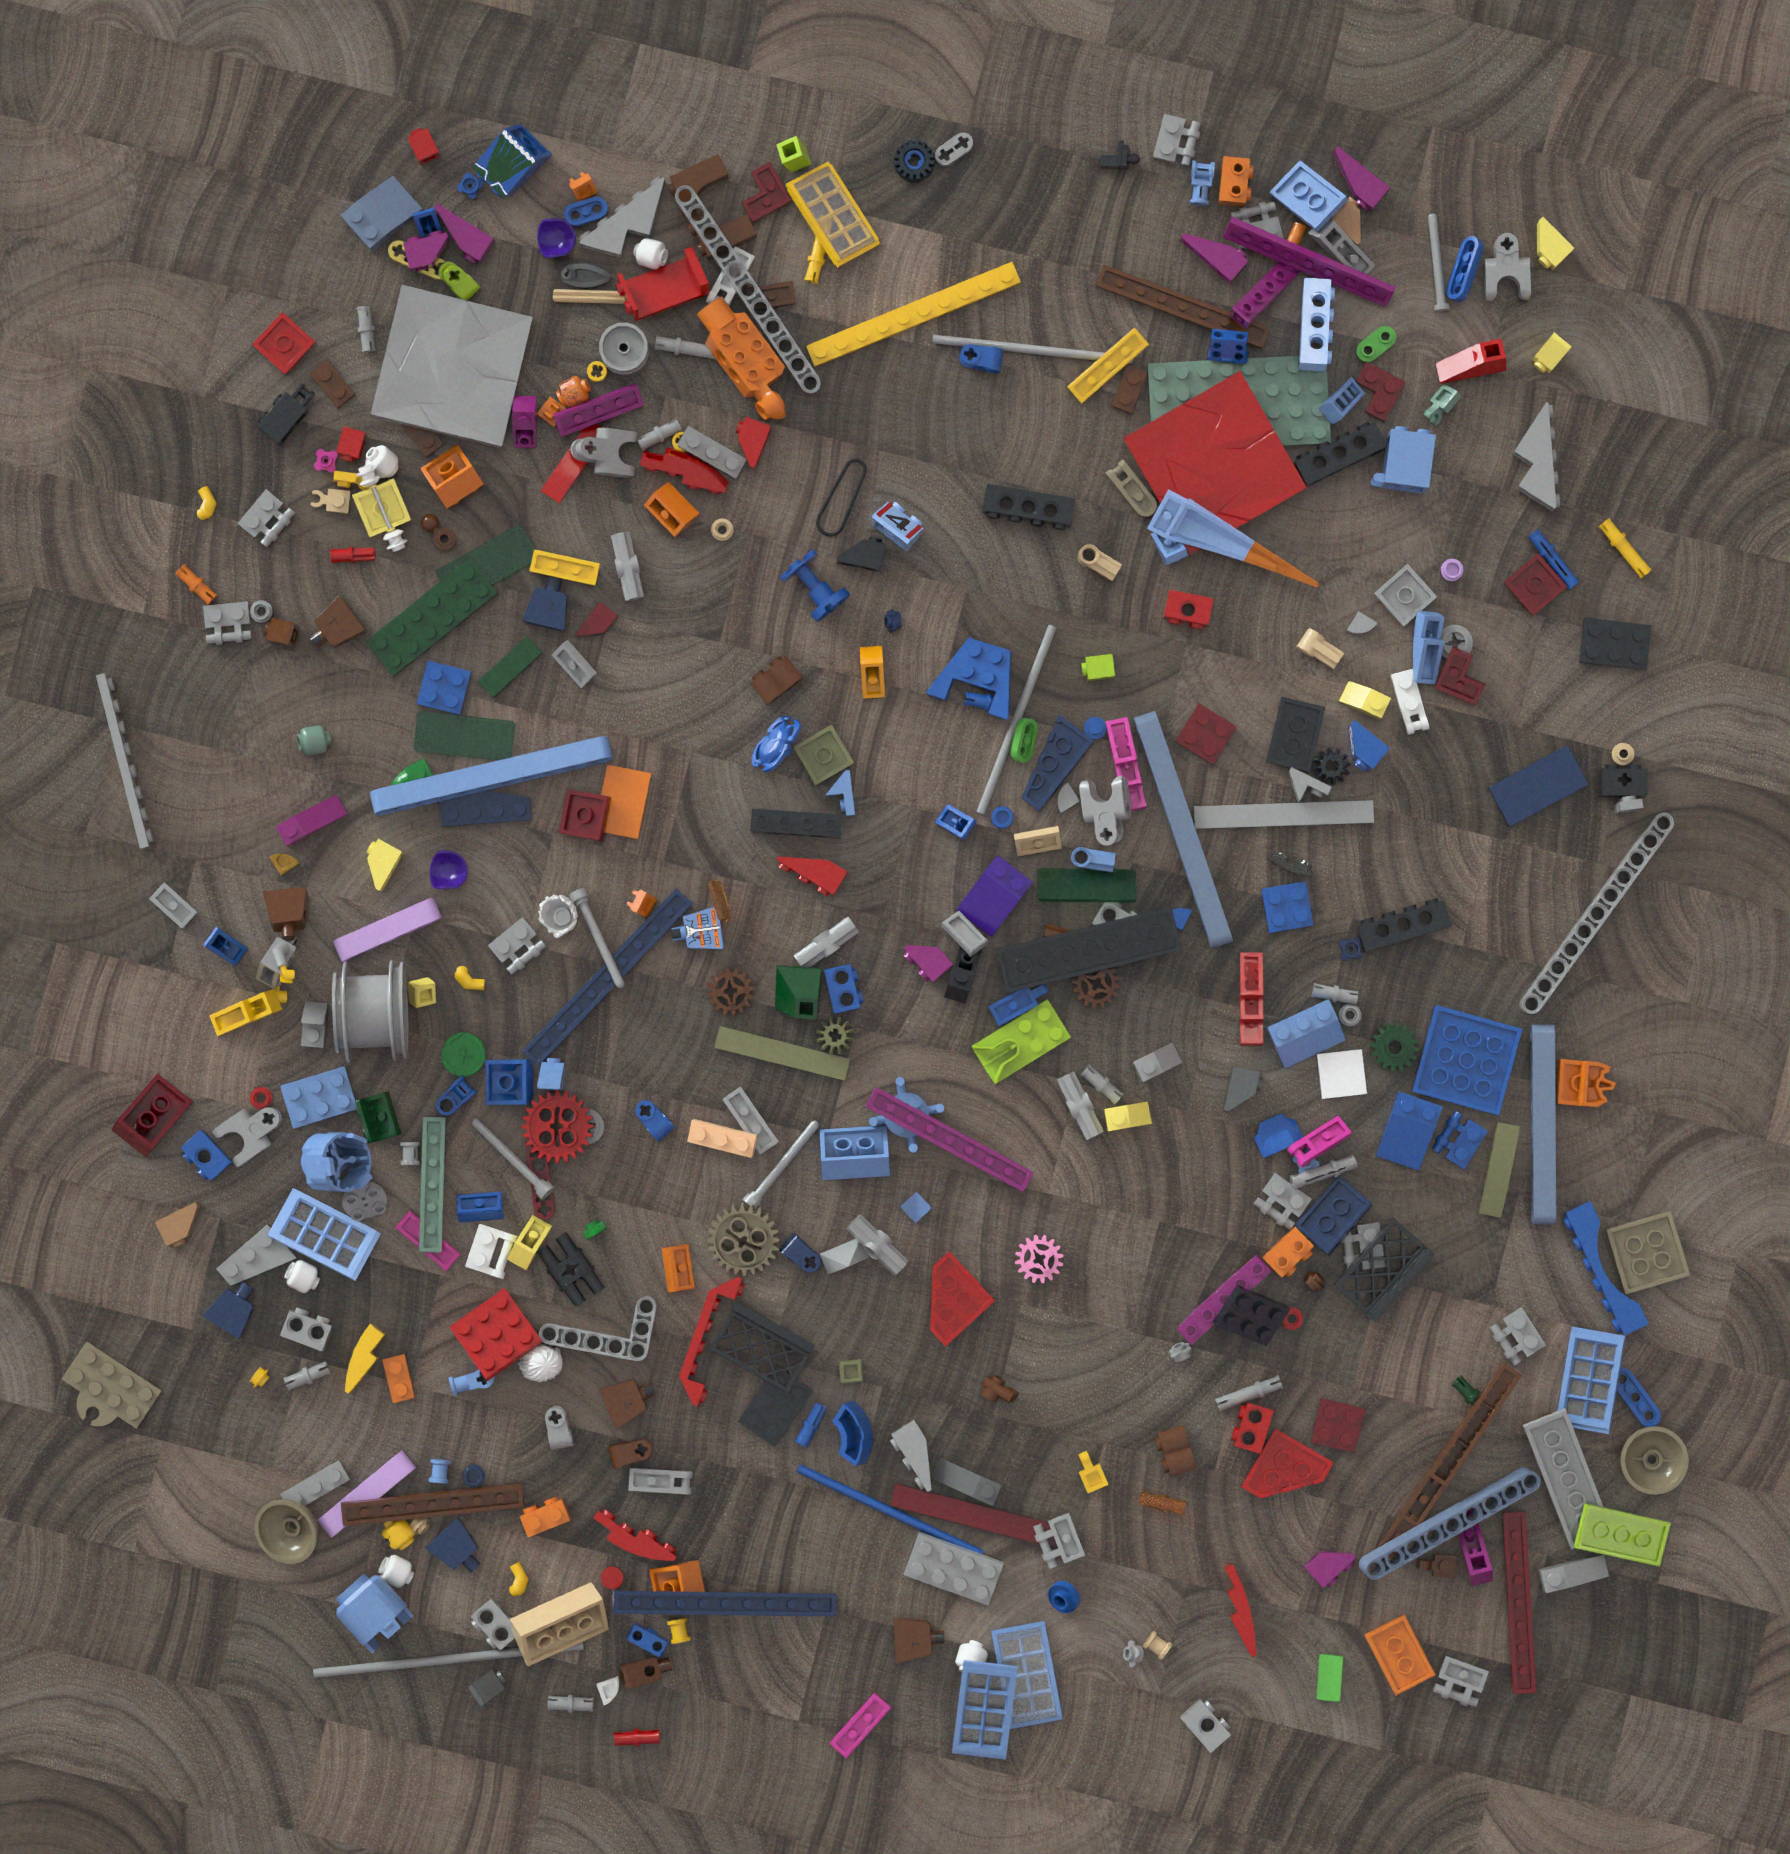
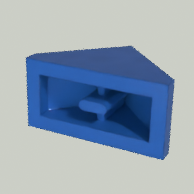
M434 207L413 214L421 239L430 237L429 234L432 232L442 231Z
M949 804L946 805L935 823L963 842L977 822Z
M215 927L203 944V946L236 966L248 949L241 942L218 927Z

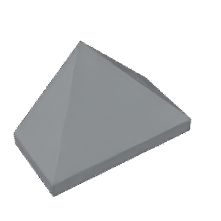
M857 1239L820 1253L827 1274L869 1258V1255L863 1250V1245Z

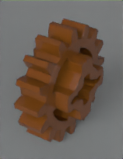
M726 967V973L724 974L718 970L719 977L711 976L714 983L707 984V987L712 989V992L706 993L707 996L713 997L709 1002L710 1005L716 1003L715 1010L719 1011L722 1008L723 1015L731 1011L732 1015L735 1016L736 1010L744 1013L743 1006H751L747 1002L748 999L755 998L753 995H750V992L754 991L755 987H749L753 980L751 978L745 979L746 972H743L741 975L738 974V968L731 972L730 968ZM733 977L739 978L745 986L735 984ZM725 978L723 987L716 989L718 983ZM729 981L733 989H737V993H734L732 997L733 1002H731L729 995L725 994V990H728ZM742 994H746L744 1000L737 1005V998ZM717 997H724L728 1000V1006L721 1004Z
M1116 969L1099 970L1097 975L1094 976L1087 974L1076 976L1078 980H1073L1072 984L1077 985V988L1072 991L1073 993L1078 992L1080 994L1077 1000L1079 1001L1083 998L1085 1000L1083 1006L1092 1003V1009H1095L1096 1004H1100L1101 1008H1104L1105 1001L1111 1004L1112 1000L1110 997L1118 996L1114 990L1121 987L1115 984V981L1120 979L1119 976H1113ZM1106 974L1111 980V987L1105 983L1104 978ZM1096 979H1100V985H1102V987L1106 990L1102 988H1097L1096 990H1093V985L1088 980L1095 981ZM1081 981L1087 985L1088 992L1086 995L1082 991ZM1101 992L1107 995L1102 999H1093L1095 994Z

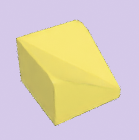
M428 977L408 982L409 1003L415 1008L435 1004V982Z

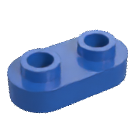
M592 197L568 205L564 211V218L572 227H579L603 219L608 213V206L603 198ZM595 206H600L601 211L595 213L593 212V208ZM575 212L580 214V217L576 220L572 218V214Z

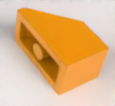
M882 646L860 647L863 699L885 697Z

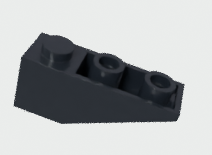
M961 946L959 947L944 995L945 998L966 1003L982 949L970 957Z

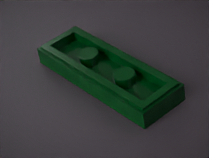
M526 636L478 682L494 698L536 660L542 652Z

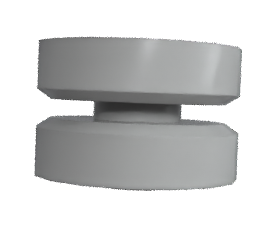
M627 322L616 323L608 327L602 334L599 341V353L604 365L612 373L621 376L633 375L646 365L649 357V345L643 331L636 325ZM625 346L626 348L628 346L627 351L622 352L620 350V347Z

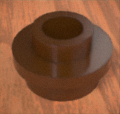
M1312 1271L1307 1273V1277L1304 1280L1314 1292L1325 1288L1323 1284L1325 1280L1317 1271L1315 1273Z

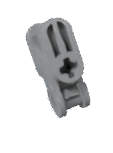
M1503 233L1495 241L1494 258H1484V298L1486 301H1493L1496 297L1497 284L1502 279H1511L1518 287L1519 298L1522 300H1529L1531 296L1530 258L1519 257L1518 240L1511 233ZM1504 241H1507V244L1511 245L1508 250H1505V247L1501 246Z
M597 428L596 438L586 437L575 440L571 445V454L578 461L595 463V474L621 478L635 476V467L621 461L619 448L622 444L636 442L637 432Z
M1118 776L1113 780L1111 785L1112 795L1108 801L1100 798L1097 794L1096 785L1091 780H1083L1079 785L1084 821L1095 824V835L1098 842L1102 845L1108 846L1119 842L1124 836L1122 820L1131 818L1129 786L1124 776ZM1107 831L1112 832V836L1108 835Z
M246 1107L216 1127L212 1134L216 1138L225 1137L231 1132H237L242 1136L244 1147L233 1158L234 1166L236 1168L241 1167L272 1145L266 1135L281 1125L282 1114L278 1109L270 1107L264 1108L255 1115H252ZM266 1114H274L275 1117L272 1119L274 1122L273 1124L271 1122H265V1120L267 1119Z

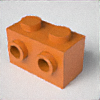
M1223 156L1218 198L1219 205L1245 207L1246 201H1250L1251 188L1247 186L1248 179L1253 177L1254 166L1250 165V159Z
M667 482L655 491L644 504L674 537L688 528L700 514L670 482Z
M1293 1227L1262 1259L1281 1278L1284 1275L1288 1278L1297 1269L1295 1265L1300 1260L1304 1262L1313 1254L1311 1249L1314 1245L1296 1227Z
M556 1496L544 1501L545 1506L537 1508L536 1505H533L523 1510L524 1514L520 1516L527 1537L572 1519L564 1498L558 1500Z

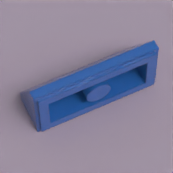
M502 1192L457 1195L458 1221L474 1222L503 1219Z

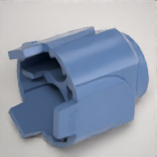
M345 1132L317 1133L311 1136L302 1147L303 1154L301 1157V1166L306 1175L307 1184L315 1190L327 1192H350L355 1189H362L373 1178L369 1174L372 1162L371 1153L366 1144L368 1139L354 1133ZM348 1166H351L347 1170L349 1173L342 1180H339L340 1174Z
M364 1573L335 1599L340 1604L337 1608L336 1616L371 1653L381 1646L374 1638L375 1635L381 1632L389 1639L401 1628L394 1619L395 1617L403 1625L413 1617V1614L407 1608L408 1605L380 1575H374L369 1579Z

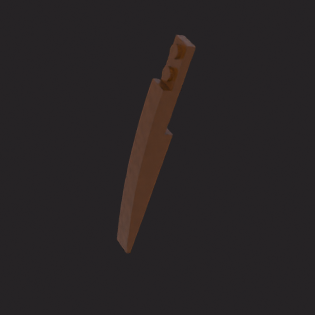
M1504 1362L1501 1364L1404 1504L1400 1514L1378 1547L1424 1521L1522 1374ZM1391 1552L1388 1558L1393 1559L1395 1552Z

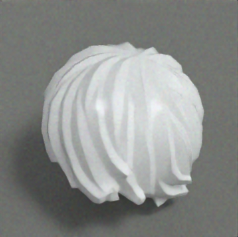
M553 894L551 897L546 896V900L542 901L539 905L540 910L538 913L540 917L538 919L544 927H547L549 933L552 932L554 937L559 938L574 929L577 923L576 918L578 917L576 906L570 898L564 895L557 896Z
M540 1344L521 1357L517 1365L520 1366L519 1369L524 1374L523 1377L537 1382H546L555 1378L560 1373L563 1363L559 1348Z

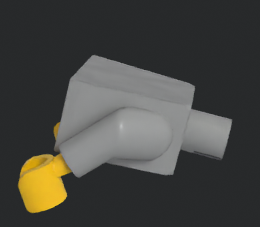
M277 937L261 960L255 978L275 989L280 1003H287V991H280L282 982L293 983L292 979L295 977L294 970L287 969L297 949L295 947L298 941L296 937L293 941H285Z

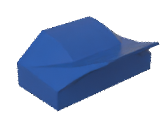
M1281 1113L1259 1123L1258 1134L1254 1137V1140L1262 1158H1265L1290 1147L1293 1143L1303 1138L1296 1120L1289 1119Z

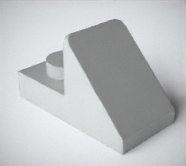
M1292 767L1288 772L1297 802H1300L1307 787L1310 788L1309 793L1319 798L1322 795L1327 796L1332 788Z
M305 1001L301 1023H303L301 1046L324 1048L328 1003Z

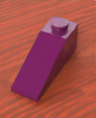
M1337 146L1333 155L1353 198L1358 203L1359 208L1372 212L1390 187Z
M436 203L434 206L435 210L464 254L463 258L472 264L475 262L482 264L495 243L494 238Z
M1185 233L1180 237V241L1229 285L1249 262L1246 259L1248 256L1240 248L1235 249L1226 244Z
M335 795L294 815L275 827L285 845L290 848L348 814L338 796Z
M1472 1511L1466 1512V1517L1471 1515ZM1477 1523L1457 1535L1471 1586L1493 1581L1492 1566L1479 1524Z

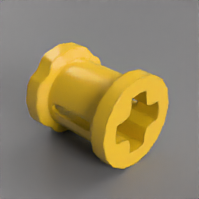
M687 1617L667 1621L673 1638L671 1644L691 1640L685 1623L687 1622Z

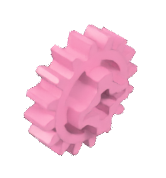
M1034 1235L1033 1241L1026 1238V1245L1019 1244L1022 1251L1015 1253L1017 1256H1020V1260L1015 1261V1264H1021L1018 1272L1025 1271L1024 1278L1027 1279L1031 1276L1032 1283H1035L1037 1278H1040L1041 1283H1044L1045 1277L1053 1280L1051 1274L1053 1272L1059 1274L1060 1272L1056 1268L1057 1266H1063V1263L1058 1261V1258L1063 1257V1254L1057 1253L1061 1248L1060 1245L1054 1247V1239L1047 1242L1046 1235H1043L1041 1240L1038 1239L1037 1235ZM1035 1244H1044L1049 1248L1045 1251L1039 1250ZM1029 1249L1031 1253L1030 1259L1024 1263L1025 1252ZM1034 1249L1039 1255H1045L1043 1259L1045 1268L1039 1263L1034 1264ZM1054 1255V1264L1050 1269L1047 1265L1048 1260ZM1033 1267L1040 1268L1043 1274H1034L1029 1270Z

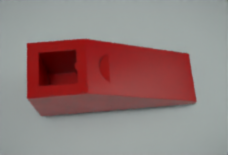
M1502 339L1478 343L1437 362L1436 368L1440 384L1506 371V355Z
M777 857L776 859L779 862V868L787 873H790L791 870L799 874L797 879L807 885L812 882L818 886L816 890L827 897L829 893L833 896L835 895L848 874L847 871L829 860Z

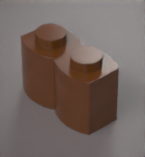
M787 656L784 658L777 657L770 663L771 668L766 672L760 670L752 677L754 681L751 683V686L767 706L803 679Z
M1184 1425L1157 1433L1158 1438L1154 1440L1158 1452L1163 1451L1165 1459L1161 1460L1165 1473L1169 1472L1172 1477L1197 1469Z

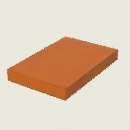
M607 765L601 795L611 797L604 833L639 839L651 773Z
M1405 1614L1364 1634L1395 1696L1436 1675Z

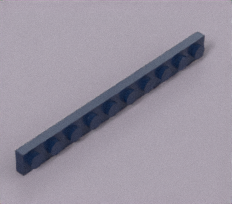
M677 888L612 955L622 978L693 904ZM606 963L522 1050L538 1067L616 986Z
M612 1591V1614L836 1616V1594Z

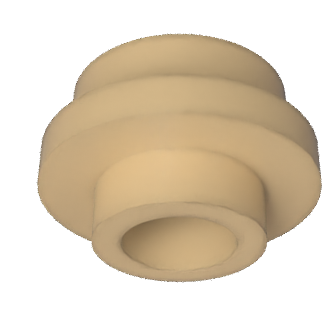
M718 519L712 524L711 533L715 539L726 541L733 535V525L727 519ZM719 527H726V533L720 534L718 532Z
M1619 743L1612 750V759L1618 765H1627L1634 758V750L1627 743ZM1621 750L1627 752L1626 758L1620 757L1619 752Z
M429 1517L414 1519L410 1524L415 1535H423L430 1528L429 1523L431 1519Z

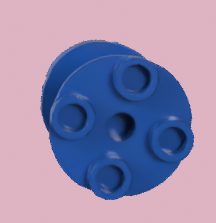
M812 549L804 556L802 561L798 559L790 565L789 570L783 573L780 579L783 582H787L796 575L800 577L810 590L808 596L817 606L811 613V617L816 622H819L833 612L834 608L838 605L840 606L850 596V593L845 587L835 593L826 581L820 582L808 567L818 556L817 552Z

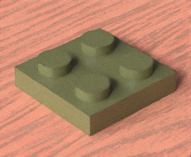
M833 725L793 746L815 786L854 764Z

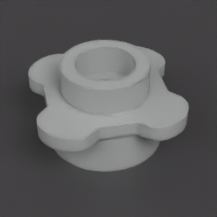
M1184 1342L1175 1344L1169 1351L1171 1358H1174L1175 1362L1188 1359L1192 1355L1190 1352L1192 1348L1189 1347L1190 1344Z
M1130 1640L1128 1641V1647L1124 1649L1123 1658L1128 1661L1131 1668H1134L1136 1663H1140L1143 1660L1144 1652L1140 1645H1135V1642Z

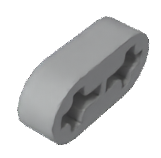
M959 133L945 142L935 152L936 163L939 166L948 167L968 154L973 147L972 137L967 133ZM959 139L963 141L968 140L967 148L961 146L957 150L955 149L959 145ZM951 150L953 151L949 155V161L939 159L941 157L940 152L948 153Z

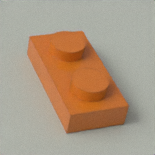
M405 1354L382 1359L392 1402L396 1403L416 1398Z

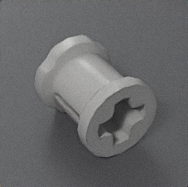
M400 1142V1146L403 1147L401 1165H420L418 1160V1146H420V1142Z

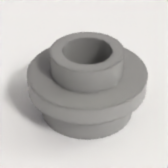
M259 600L251 606L250 614L256 622L264 623L272 617L273 609L268 602ZM260 608H265L266 610L263 616L258 615Z
M1346 1004L1339 1011V1020L1346 1026H1354L1361 1019V1011L1356 1005ZM1347 1011L1353 1012L1354 1017L1352 1019L1346 1018Z

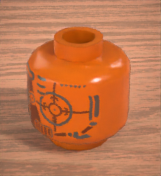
M573 376L559 384L556 394L564 407L571 408L589 400L591 387L586 379L582 380L578 376Z

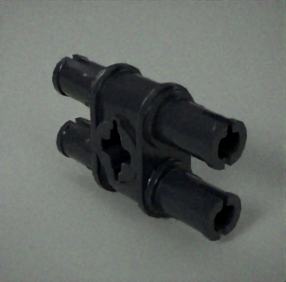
M565 1232L555 1240L566 1254V1260L563 1262L562 1260L559 1261L548 1245L537 1253L548 1268L547 1274L551 1275L560 1288L558 1290L565 1292L576 1308L586 1301L575 1284L578 1278L584 1280L594 1295L605 1287L594 1272L595 1266L591 1265L582 1252L583 1249L577 1248L567 1232ZM567 1264L571 1266L579 1264L574 1270L576 1273L574 1276L572 1274L563 1276L567 1270Z

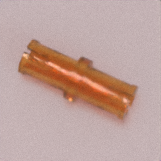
M1142 1491L1139 1505L1157 1508L1160 1512L1165 1510L1183 1515L1186 1501L1169 1498L1166 1494H1161L1160 1496Z

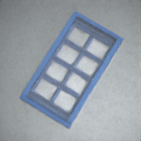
M1572 1327L1558 1411L1566 1409L1573 1428L1610 1434L1626 1336Z
M1045 1621L991 1630L997 1664L1018 1666L1010 1729L1063 1719ZM1000 1677L1002 1691H1007L1008 1678Z
M963 1660L952 1753L1006 1760L1018 1666Z

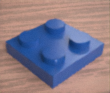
M427 661L417 705L461 715L472 672Z
M1306 881L1261 889L1269 933L1313 926Z

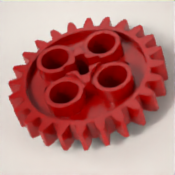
M556 1090L555 1096H552L551 1092L547 1091L546 1099L542 1095H538L540 1102L537 1103L532 1100L531 1103L534 1108H526V1111L530 1114L529 1116H522V1119L527 1121V1124L521 1126V1128L527 1130L522 1137L530 1139L525 1145L534 1146L531 1150L533 1154L540 1151L539 1159L547 1155V1162L549 1163L553 1157H555L557 1164L560 1163L561 1157H563L565 1162H569V1155L577 1159L576 1151L584 1153L582 1145L590 1146L586 1138L594 1136L588 1132L589 1129L595 1128L594 1125L588 1123V1121L594 1119L593 1116L586 1115L590 1108H582L585 1103L583 1100L576 1103L577 1095L575 1094L569 1099L568 1091H565L563 1097L559 1090ZM556 1107H560L559 1123L563 1125V1128L559 1129V1147H556L557 1131L552 1128L553 1125L557 1124ZM547 1109L551 1110V1120L544 1122L541 1118L542 1112ZM571 1109L574 1111L575 1116L572 1121L567 1122L564 1119V1113ZM545 1132H550L552 1135V1141L549 1144H543L541 1141V1136ZM567 1132H572L575 1136L571 1144L564 1142L563 1138Z

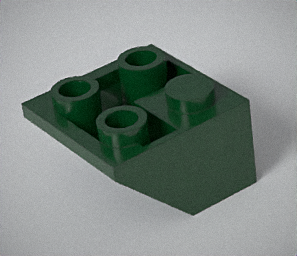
M777 965L775 1009L793 1018L817 1020L820 1012L822 968Z

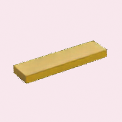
M1134 327L1067 387L1083 403L1144 350L1149 343Z

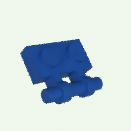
M1455 1111L1453 1116L1447 1119V1125L1441 1135L1436 1137V1143L1432 1150L1440 1154L1443 1147H1446L1449 1151L1445 1158L1465 1169L1488 1131L1470 1119L1462 1126L1459 1124V1121L1463 1115ZM1457 1130L1460 1133L1454 1143H1451L1448 1139L1453 1131Z

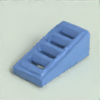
M1350 377L1319 407V410L1330 423L1334 424L1341 420L1366 393ZM1347 387H1348V388L1350 389V391L1355 395V397H1353V396L1350 394V392L1346 389Z

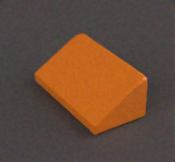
M689 1244L662 1248L668 1292L695 1289Z

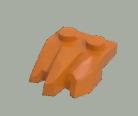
M1558 1059L1555 1104L1599 1107L1606 1103L1607 1098L1603 1095V1091L1613 1090L1616 1085L1615 1082L1604 1077V1074L1610 1071L1611 1066L1593 1061Z

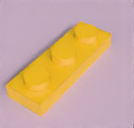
M534 549L530 572L596 586L600 563Z

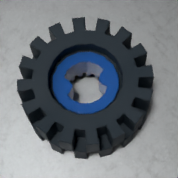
M917 139L916 141L908 140L907 143H902L901 147L897 148L894 157L896 172L908 182L909 180L913 182L920 180L921 182L925 177L928 178L934 168V153H932L930 146L928 147L927 143L924 141L922 143ZM912 155L920 158L918 166H911L908 163Z

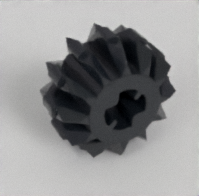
M1329 747L1327 748L1326 756L1321 750L1319 756L1323 760L1319 758H1314L1313 760L1315 763L1320 764L1319 766L1312 767L1313 771L1320 770V773L1315 778L1319 779L1323 775L1325 777L1322 781L1326 784L1328 779H1330L1331 785L1335 786L1336 777L1342 783L1344 778L1341 774L1348 776L1350 773L1348 770L1343 769L1344 767L1351 766L1350 762L1343 763L1347 755L1344 754L1340 758L1338 756L1340 749H1336L1334 755H1332V749ZM1326 762H1335L1337 765L1334 768L1337 769L1336 772H1334L1333 770L1328 771L1326 769V767L1328 766Z

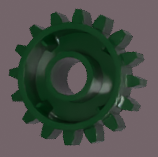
M1389 1023L1385 1024L1386 1030L1378 1028L1379 1035H1372L1375 1043L1369 1044L1370 1047L1374 1048L1370 1055H1376L1377 1059L1374 1063L1381 1062V1069L1383 1070L1390 1066V1072H1394L1395 1067H1398L1399 1071H1403L1404 1064L1410 1067L1411 1063L1409 1060L1417 1059L1413 1052L1419 1051V1048L1414 1047L1418 1039H1412L1411 1036L1414 1034V1031L1407 1033L1406 1025L1400 1029L1398 1023H1395L1393 1028H1391ZM1391 1041H1396L1400 1045V1050L1397 1054L1389 1051L1388 1046Z

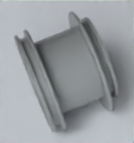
M391 960L388 975L350 976L349 966L346 961L343 963L342 976H339L338 972H333L332 1017L334 1045L336 1053H340L341 1049L345 1050L347 1063L351 1062L352 1048L391 1047L392 1057L395 1062L398 1059V1055H403V1059H408V993L404 962H400V966H395L394 961Z

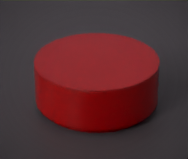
M609 1566L601 1573V1582L608 1589H616L623 1582V1573L616 1566Z

